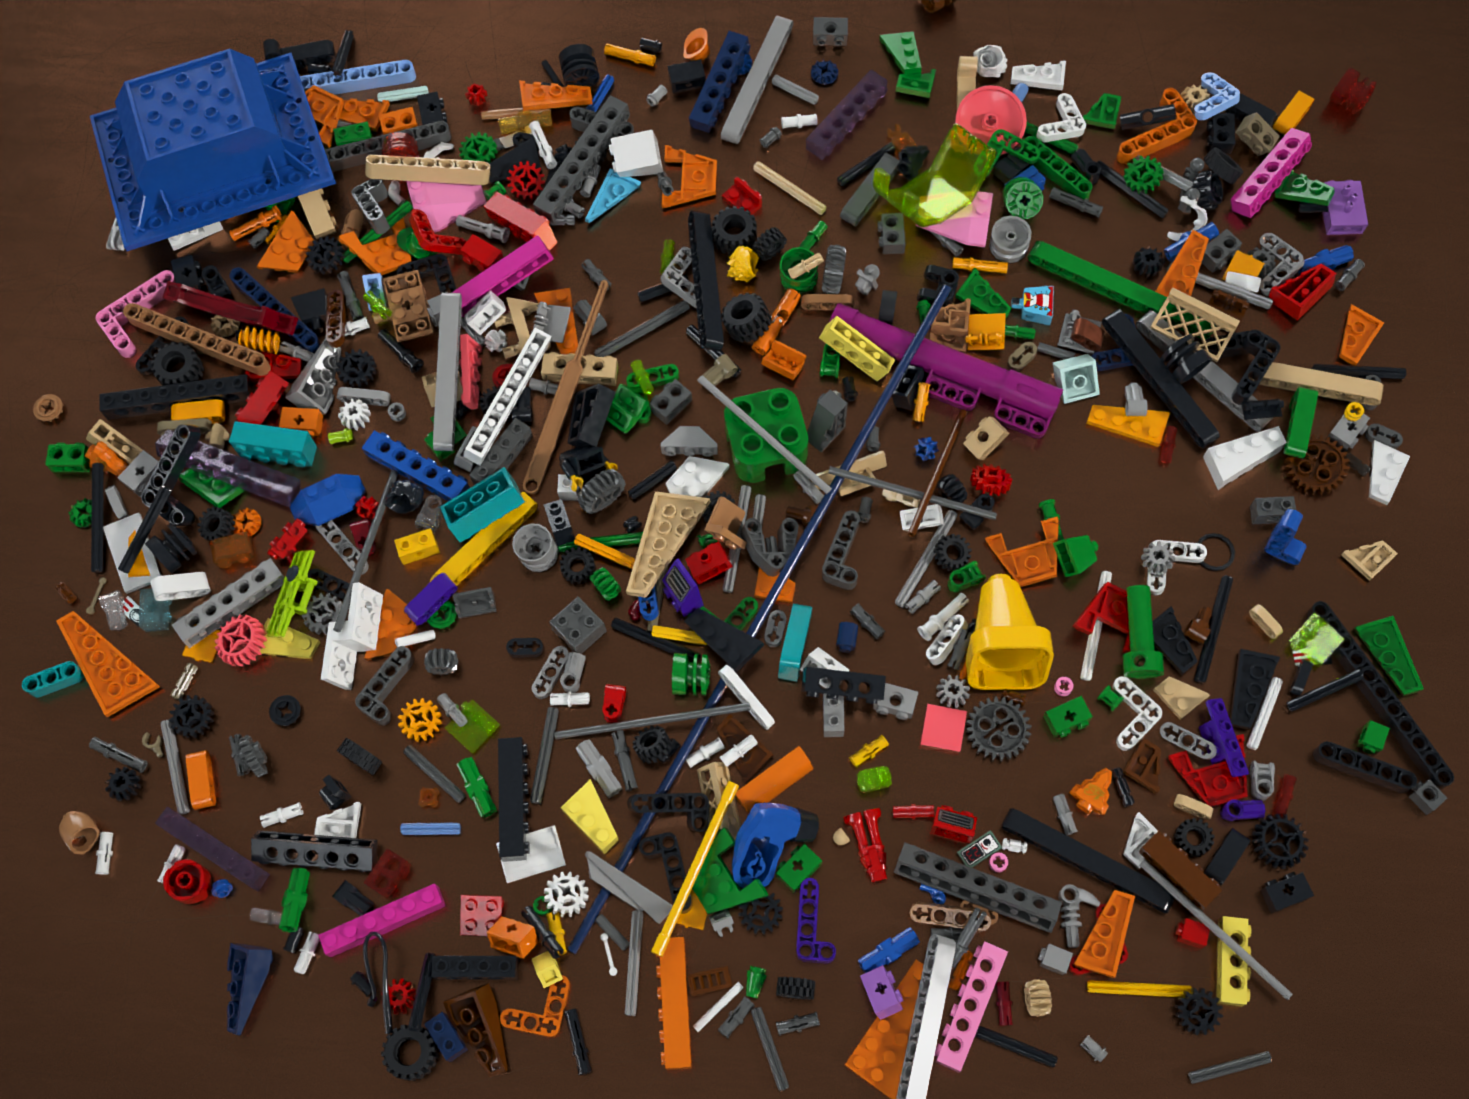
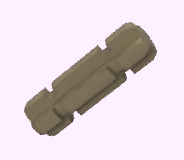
M192 663L186 664L185 672H182L175 685L176 689L173 688L170 694L172 698L179 700L183 697V691L187 690L193 678L192 674H195L198 669L196 665Z

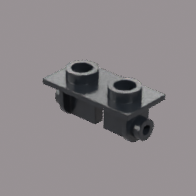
M1280 399L1241 403L1244 420L1283 416L1281 408H1284V401Z

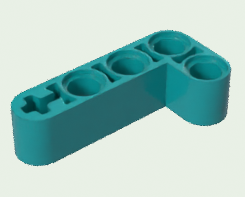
M793 603L779 663V679L798 681L801 659L813 607Z

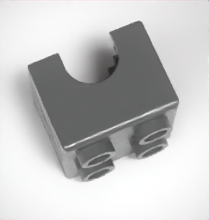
M579 596L549 621L552 631L568 644L572 652L580 654L607 632L604 622Z

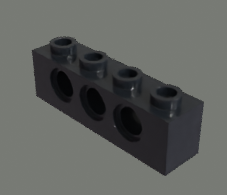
M805 667L803 668L801 692H807L806 696L818 697L819 694H824L827 699L838 700V696L846 697V701L858 702V698L866 699L865 703L878 704V701L884 700L886 676ZM821 678L826 679L828 682L826 689H822L819 685ZM841 680L845 681L848 685L845 692L839 688ZM860 683H865L867 686L865 694L859 691Z
M433 956L431 977L435 980H519L520 959L517 956Z

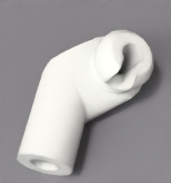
M393 180L388 188V197L400 206L405 202V199L400 196V183Z

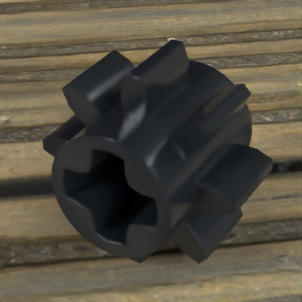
M567 144L555 149L554 158L558 162L557 164L561 165L572 150L571 147H567Z

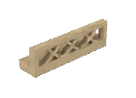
M712 762L697 769L701 792L709 799V825L714 816V811L720 803L727 782L731 781L729 769L723 762ZM708 770L710 771L711 776L709 782L706 781L704 773ZM711 789L715 794L713 801L710 800L709 796ZM735 797L729 805L719 829L728 828L734 840H736L737 832L741 827Z

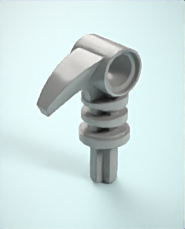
M1068 884L1058 893V900L1064 906L1060 908L1064 912L1061 918L1065 919V922L1061 923V928H1066L1067 946L1069 948H1077L1080 946L1078 928L1082 927V922L1077 921V918H1080V914H1077V911L1080 910L1079 903L1085 902L1099 907L1100 901L1088 891ZM1064 891L1072 892L1074 899L1067 900L1064 897Z

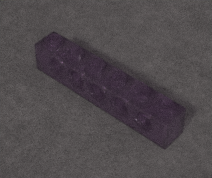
M870 70L806 138V149L822 160L826 155L829 156L834 147L843 141L845 135L854 129L856 123L865 117L866 112L874 108L877 100L885 96L888 90V80Z
M168 806L155 822L156 825L256 891L260 890L270 875Z

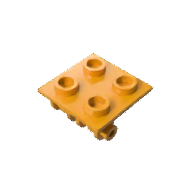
M1006 313L969 314L968 336H966L968 351L1004 350Z

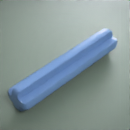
M402 823L400 827L402 835L460 834L461 831L460 823Z

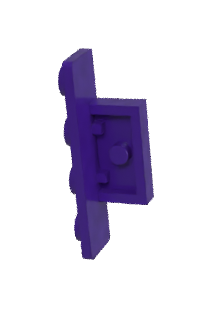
M1223 699L1207 700L1205 703L1211 721L1199 726L1202 738L1216 746L1217 753L1214 758L1210 759L1212 765L1226 760L1232 777L1248 775L1249 771ZM1210 745L1206 747L1208 754L1211 753Z

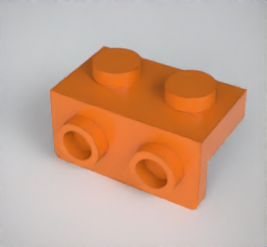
M774 340L770 351L763 357L761 364L786 378L794 380L803 369L806 355Z

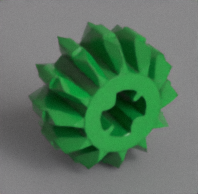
M606 568L597 569L590 576V581L606 600L615 598L621 592L620 585Z

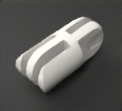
M115 218L106 248L124 251L125 248L117 219Z

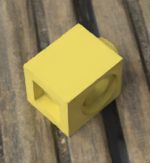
M549 951L532 958L536 974L544 988L563 979L556 959L552 958Z

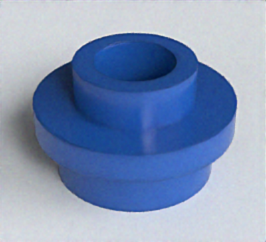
M221 879L213 883L211 892L213 896L223 898L229 895L233 887L228 880Z

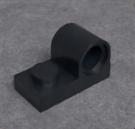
M328 775L322 779L326 786L319 791V795L330 810L338 808L352 797L342 782L333 776Z

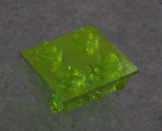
M1314 612L1289 639V642L1292 643L1290 647L1293 650H1299L1319 668L1345 638Z
M472 699L469 703L465 701L461 705L463 708L461 712L468 720L467 724L459 727L452 719L445 729L473 754L500 724Z

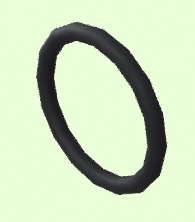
M1211 533L1204 535L1197 543L1201 544L1205 539L1211 537L1220 538L1229 545L1231 557L1223 566H1210L1204 561L1200 562V564L1214 571L1224 570L1229 567L1235 557V549L1231 541L1221 534ZM1195 550L1196 556L1200 557L1199 550Z

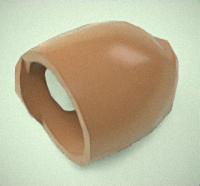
M80 811L67 812L59 825L61 838L74 854L83 855L88 852L97 842L100 835L95 822L89 815ZM85 836L87 842L83 846L75 847L72 845L74 840Z

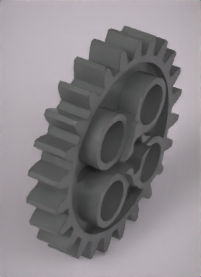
M995 696L993 702L987 698L986 704L982 701L979 702L980 708L973 707L974 713H969L968 716L972 720H967L966 725L971 727L966 729V733H971L967 738L969 741L974 740L971 747H979L977 754L983 751L985 752L984 758L991 755V759L994 761L995 757L998 756L1000 762H1002L1004 756L1010 760L1011 753L1017 757L1019 754L1018 750L1024 751L1025 748L1022 744L1028 745L1029 741L1026 738L1031 736V733L1026 730L1031 729L1032 726L1026 724L1030 718L1023 717L1026 710H1018L1020 704L1014 707L1012 699L1009 703H1006V699L1003 697L1000 702L997 696ZM1003 712L1006 718L999 719L996 713ZM1013 719V722L1006 724L1002 731L997 730L987 739L984 738L985 735L992 733L995 727L999 728L1008 720ZM985 722L990 728L984 730L979 724ZM1014 728L1017 731V735H1010L1008 729ZM994 738L999 739L1001 745L995 746L991 740Z

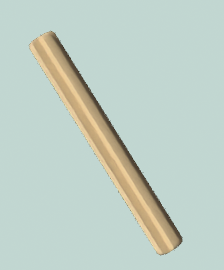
M760 161L754 164V171L818 214H824L826 205Z

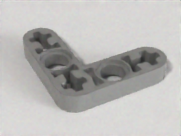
M1265 233L1260 238L1261 247H1264L1266 252L1271 250L1270 255L1275 256V259L1280 262L1260 283L1261 293L1265 296H1269L1271 288H1265L1266 285L1278 287L1286 283V280L1292 278L1304 266L1303 255L1273 233ZM1272 240V243H1273L1274 247H1273L1270 243H1265V242H1266V241H1269V242H1270V241ZM1281 248L1287 249L1283 255L1277 254V251ZM1291 258L1294 260H1299V262L1292 263ZM1282 270L1287 272L1284 277L1277 276L1278 272Z
M682 247L660 279L664 286L696 308L694 284L682 276L692 262L691 249ZM684 254L687 256L685 260L681 259ZM674 264H678L681 270L676 269ZM681 286H685L688 292L683 291Z

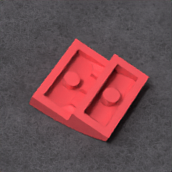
M927 704L920 744L960 752L967 711Z

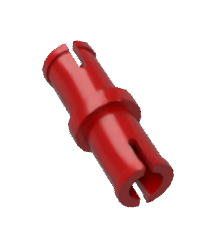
M913 803L911 806H893V819L912 818V820H916V818H934V805H915Z

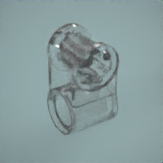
M430 495L426 498L416 518L415 528H431L433 533H436L443 516L440 507L444 505L437 495ZM439 503L437 508L431 509L433 504Z

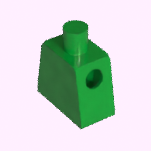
M1088 535L1067 538L1053 543L1065 577L1080 574L1097 561L1095 552L1098 550V544L1094 540L1090 541Z

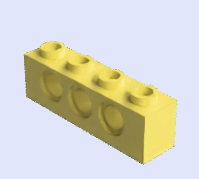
M838 316L825 326L819 339L876 381H879L889 373L895 361L894 358Z
M1227 916L1219 918L1218 926L1230 937L1231 935L1236 936L1239 939V945L1251 955V947L1248 946V938L1251 936V925H1248V919ZM1218 938L1216 997L1219 998V1001L1216 1004L1245 1006L1250 1000V989H1247V980H1250L1251 976L1250 967ZM1231 956L1238 959V967L1231 964ZM1231 977L1238 981L1237 988H1233L1230 985Z

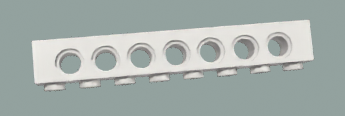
M534 328L464 452L465 458L481 466L548 348L552 336Z

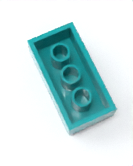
M237 421L234 422L229 443L242 459H258L265 463L274 461L281 465H287L288 463L302 468L305 466L312 467L317 445L308 431Z
M503 467L440 508L449 530L461 543L481 529L486 528L492 522L502 518L508 512L518 508L525 501L515 480L507 469Z

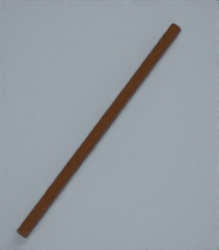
M963 409L958 413L908 531V536L915 537L964 421L967 412Z

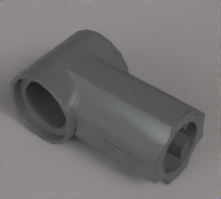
M580 300L573 309L585 327L592 307L587 300ZM598 313L591 336L607 327V323L600 313Z

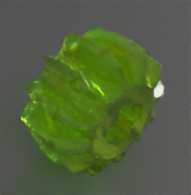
M886 766L864 769L857 774L858 786L863 792L885 789L892 784L891 772H889V768Z

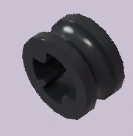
M633 516L623 523V527L627 528V533H634L642 527V523L638 522L637 516Z

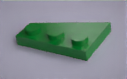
M914 31L880 35V42L885 44L886 50L895 58V63L904 75L921 73L922 67Z
M1292 169L1291 173L1282 180L1281 185L1276 189L1275 198L1328 206L1335 190L1334 187L1323 182L1308 179L1307 175L1302 173L1299 175Z
M976 268L955 295V298L961 302H964L965 299H971L970 307L982 314L1006 313L1007 318L1012 310L999 293H996L990 287L989 282L979 275V271Z

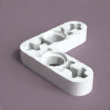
M1062 93L1057 98L1056 107L1063 121L1040 125L1036 136L1042 142L1073 138L1084 134L1086 123L1071 95ZM1067 113H1072V114H1074L1075 116H1074V117L1068 116ZM1061 128L1066 132H1059L1057 129Z
M1155 540L1152 542L1155 546L1160 541L1161 546L1168 544L1170 549L1175 547L1181 548L1183 550L1182 555L1172 554V556H1175V561L1200 563L1204 561L1207 555L1206 547L1199 543ZM1187 548L1190 549V550H1189V552H1190V553H1189V556H1186V554H1187ZM1195 550H1199V553H1202L1200 557L1196 556ZM1154 570L1150 573L1148 572L1147 586H1150L1151 594H1162L1166 585V573L1164 574L1160 571L1156 575ZM1155 577H1159V578H1158V585H1159V588H1158V589H1154V586H1153L1154 581H1155Z
M1122 676L1115 680L1112 689L1119 697L1122 696L1124 698L1123 701L1138 714L1116 740L1117 746L1121 750L1128 751L1159 721L1162 716V709L1130 679ZM1125 683V689L1120 690L1118 688L1119 684ZM1132 689L1133 692L1127 697V693ZM1139 695L1143 700L1142 704H1134L1132 696ZM1147 702L1149 705L1144 710H1141ZM1155 710V716L1150 717V711ZM1136 722L1144 725L1145 730L1143 732L1135 730L1134 724ZM1132 733L1134 736L1130 739V744L1124 745L1122 743L1123 738L1126 739Z

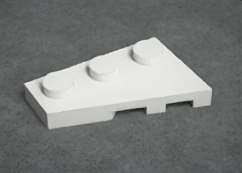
M1060 61L1059 64L1048 62L1044 63V66H1035L1033 64L1013 66L1010 84L1018 85V83H1024L1030 87L1063 90L1066 61Z

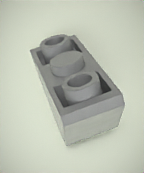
M680 426L661 442V452L668 456L684 454L685 456L702 454L708 457L718 455L717 443L699 426Z

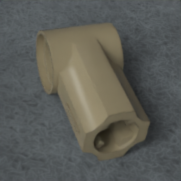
M723 354L715 360L714 366L706 371L703 376L716 386L724 378L727 379L734 375L738 368L727 354Z

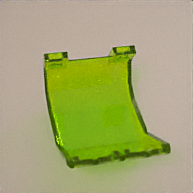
M955 123L953 128L949 130L929 169L904 186L889 190L890 174L881 167L875 168L873 187L878 194L918 226L923 228L941 224L973 202L996 158V151L961 125Z

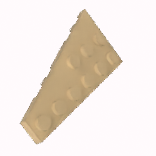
M655 491L626 589L627 595L647 597L711 503L710 498Z

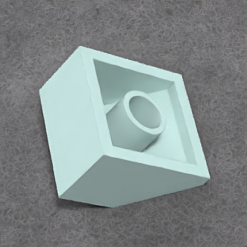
M1089 354L1053 362L1055 382L1058 388L1063 389L1061 398L1064 404L1100 395L1096 360Z

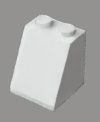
M653 130L611 138L612 144L609 145V150L615 159L612 162L614 173L617 172L619 177L655 175L663 172L658 141Z

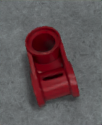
M369 518L350 523L355 545L360 553L371 527ZM375 541L372 544L368 557L372 556L376 551Z

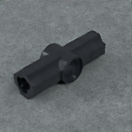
M1174 104L1120 115L1122 130L1176 120ZM1147 112H1151L1153 115L1150 122L1144 121V115Z

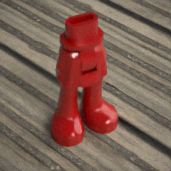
M880 808L863 811L872 842L870 846H868L861 812L843 817L845 824L852 826L859 847L858 853L861 856L860 861L867 870L866 873L870 875L871 882L887 879L885 870L888 868L886 866V852H884L885 846L882 844L877 822L881 816Z

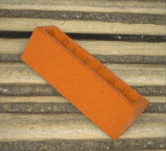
M798 746L736 792L735 798L745 812L749 814L753 805L770 802L812 771L813 766L804 751Z

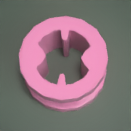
M1067 677L1059 678L1054 685V690L1059 696H1068L1073 689V682ZM1061 682H1063V685L1065 683L1068 685L1067 691H1064V688L1063 690L1060 689Z
M995 853L989 860L990 869L997 873L1003 872L1008 866V859L1003 853ZM996 858L1004 862L1001 868H998L997 864H993Z

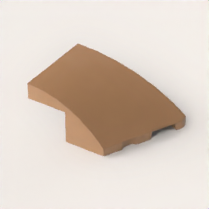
M965 299L964 302L955 305L952 303L946 307H941L931 325L930 340L966 354V336L968 334L971 299Z

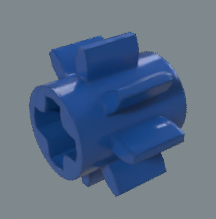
M931 437L918 439L920 444L914 446L916 448V456L922 457L923 461L928 458H935L934 453L939 452L937 449L938 442L931 440Z

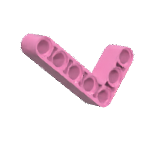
M164 270L96 314L97 323L123 357L130 358L136 353L135 345L121 327L129 322L122 312L124 307L129 303H135L150 309L164 300L162 297L167 281L176 283L174 274L171 271Z

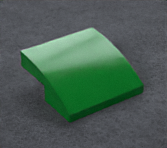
M620 383L606 420L622 432L627 433L640 419L650 402L625 384Z

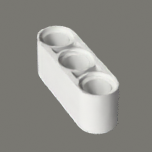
M205 572L158 576L150 581L156 601L201 597L209 594L211 591Z

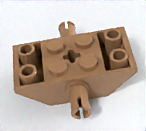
M414 270L383 278L389 307L386 310L372 313L375 324L388 320L393 321L397 342L433 334V323L427 311V308H429L427 300L429 299L425 295L419 271Z

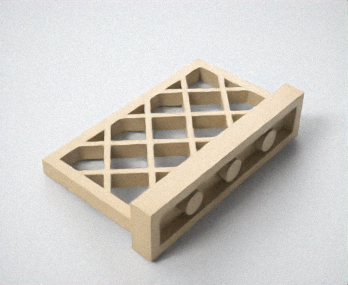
M1172 287L1150 329L1177 341L1185 336H1176L1174 329L1183 327L1185 334L1188 335L1187 326L1196 323L1199 332L1192 335L1194 337L1200 335L1203 344L1199 345L1195 351L1197 352L1204 347L1212 360L1218 362L1240 321ZM1168 303L1175 305L1178 312L1168 314L1166 308ZM1189 312L1193 314L1195 320L1185 322L1182 314ZM1179 315L1182 324L1172 326L1170 317ZM1167 319L1169 327L1162 329L1156 326L1159 320ZM1199 322H1209L1211 329L1202 331ZM1223 329L1229 332L1226 338L1219 339L1216 331ZM1213 332L1215 341L1206 343L1203 334ZM1217 344L1218 354L1210 353L1207 346Z

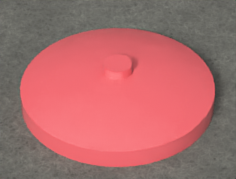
M992 85L979 87L967 94L961 101L955 117L956 132L960 141L968 150L981 155L993 133L998 129L1005 130L1022 139L1026 129V112L1019 98L1008 89ZM1003 135L997 137L998 142H1000V140H1004ZM1014 142L1011 148L1014 149L1018 143ZM992 149L986 153L988 157H995L997 154Z

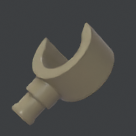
M146 732L142 737L143 745L153 750L158 758L162 757L161 746L163 738L158 735L156 742L153 745H149L148 741L151 734Z

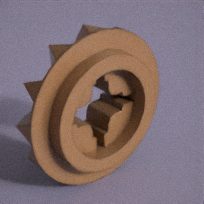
M46 394L36 400L33 406V413L37 419L43 422H52L53 419L58 418L60 413H63L62 407L64 405L58 396ZM51 405L53 409L47 412L44 408H49Z

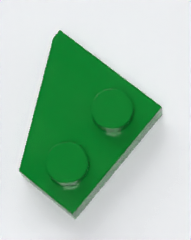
M1104 93L1099 98V101L1091 107L1090 111L1083 116L1085 123L1115 129L1122 96Z

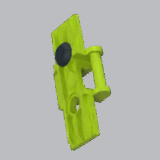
M314 550L298 551L294 554L290 568L284 577L279 596L273 607L275 609L266 630L267 637H284L292 616L295 613L299 615L307 614L308 602L314 586H317L318 583L317 580L308 578V571L315 554ZM297 591L304 592L300 604L294 600Z

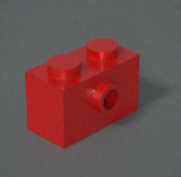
M474 234L460 249L463 261L469 265L473 264L481 272L504 258L500 249Z
M719 541L709 544L705 549L694 552L685 559L693 578L698 584L733 567L724 547Z

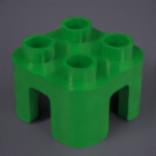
M775 388L736 397L731 400L806 465L808 459V433L799 401L792 391L785 388ZM727 406L725 407V435L727 442H730L735 473L740 479L749 483L765 480V468L783 463L786 475L795 474L799 471Z

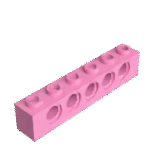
M985 941L982 946H977L973 956L976 957L974 966L970 964L965 975L969 977L966 985H961L958 996L961 997L958 1005L954 1003L950 1012V1016L953 1017L950 1025L946 1023L942 1032V1036L945 1037L942 1045L938 1043L935 1049L936 1063L958 1073L961 1072L1008 951ZM982 961L990 964L991 969L989 972H985L980 968ZM973 981H980L983 985V990L975 991L972 987ZM966 1000L974 1002V1011L965 1009L964 1003ZM958 1020H964L967 1023L966 1031L958 1030L956 1026ZM950 1040H956L959 1043L958 1051H951L949 1049L948 1043Z

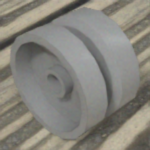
M1006 216L996 221L992 228L989 245L993 256L1002 262L1008 263L1017 262L1024 258L1028 252L1032 232L1029 224L1018 216Z

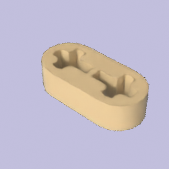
M1257 604L1249 610L1251 618L1270 638L1275 639L1283 633L1280 624L1263 606Z
M1177 794L1173 804L1180 810L1206 820L1211 819L1214 811L1211 806L1182 794Z

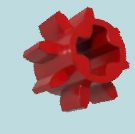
M474 83L467 87L468 92L465 93V96L469 100L470 105L479 106L486 102L485 97L488 95L483 85Z
M363 496L355 504L358 507L356 514L362 517V519L369 518L372 520L379 502L373 496L370 498Z

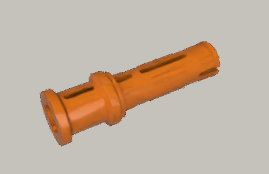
M274 205L272 209L264 213L260 212L257 218L230 230L229 234L234 241H237L239 238L261 227H269L271 223L283 220V216L278 207Z

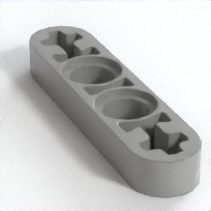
M332 520L325 523L331 530L329 533L322 525L316 526L318 532L354 572L356 564L353 560L356 558L358 561L361 553ZM334 535L341 536V540L338 543L331 541ZM346 548L353 549L350 556L343 555V551ZM367 561L364 566L362 575L368 571L369 564Z

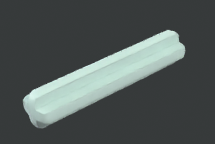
M427 86L380 92L377 94L379 102L383 100L391 102L417 98V95L427 94L429 91Z

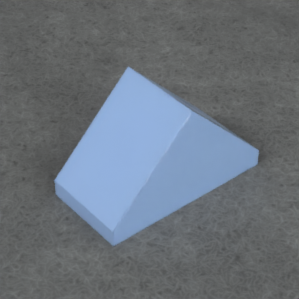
M381 273L362 275L369 311L387 309V296Z

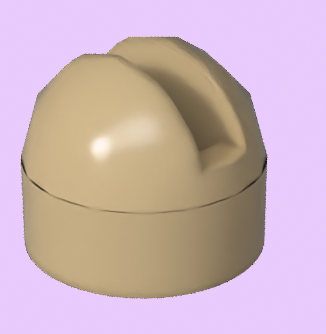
M842 828L835 831L833 840L836 844L845 845L850 841Z

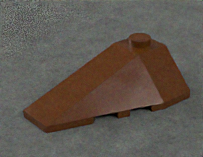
M489 983L472 988L443 1001L451 1024L454 1028L458 1027L464 1036L462 1038L464 1042L471 1045L475 1051L474 1056L488 1076L506 1072L508 1068L497 1003Z

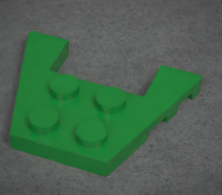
M725 827L721 829L714 839L692 887L708 914L769 895L759 879H755L742 890L734 881L731 872L721 858L724 852L735 845L733 836L728 828Z

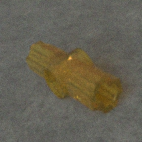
M550 110L534 113L520 111L517 113V116L498 119L501 135L519 131L528 134L532 133L529 124L533 121H538L541 127L553 126Z

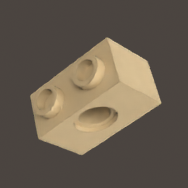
M990 416L982 419L978 424L979 427L975 431H971L965 437L966 441L963 443L979 460H984L1010 434L994 417ZM987 432L988 440L983 442L982 434Z

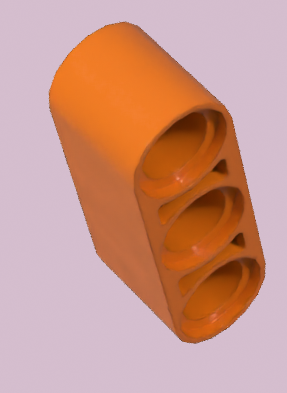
M204 750L187 754L186 766L190 800L193 809L197 810L215 806L216 796L209 751Z

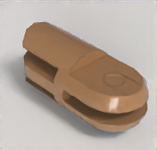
M354 209L347 214L341 235L354 231L359 238L364 217L360 210Z

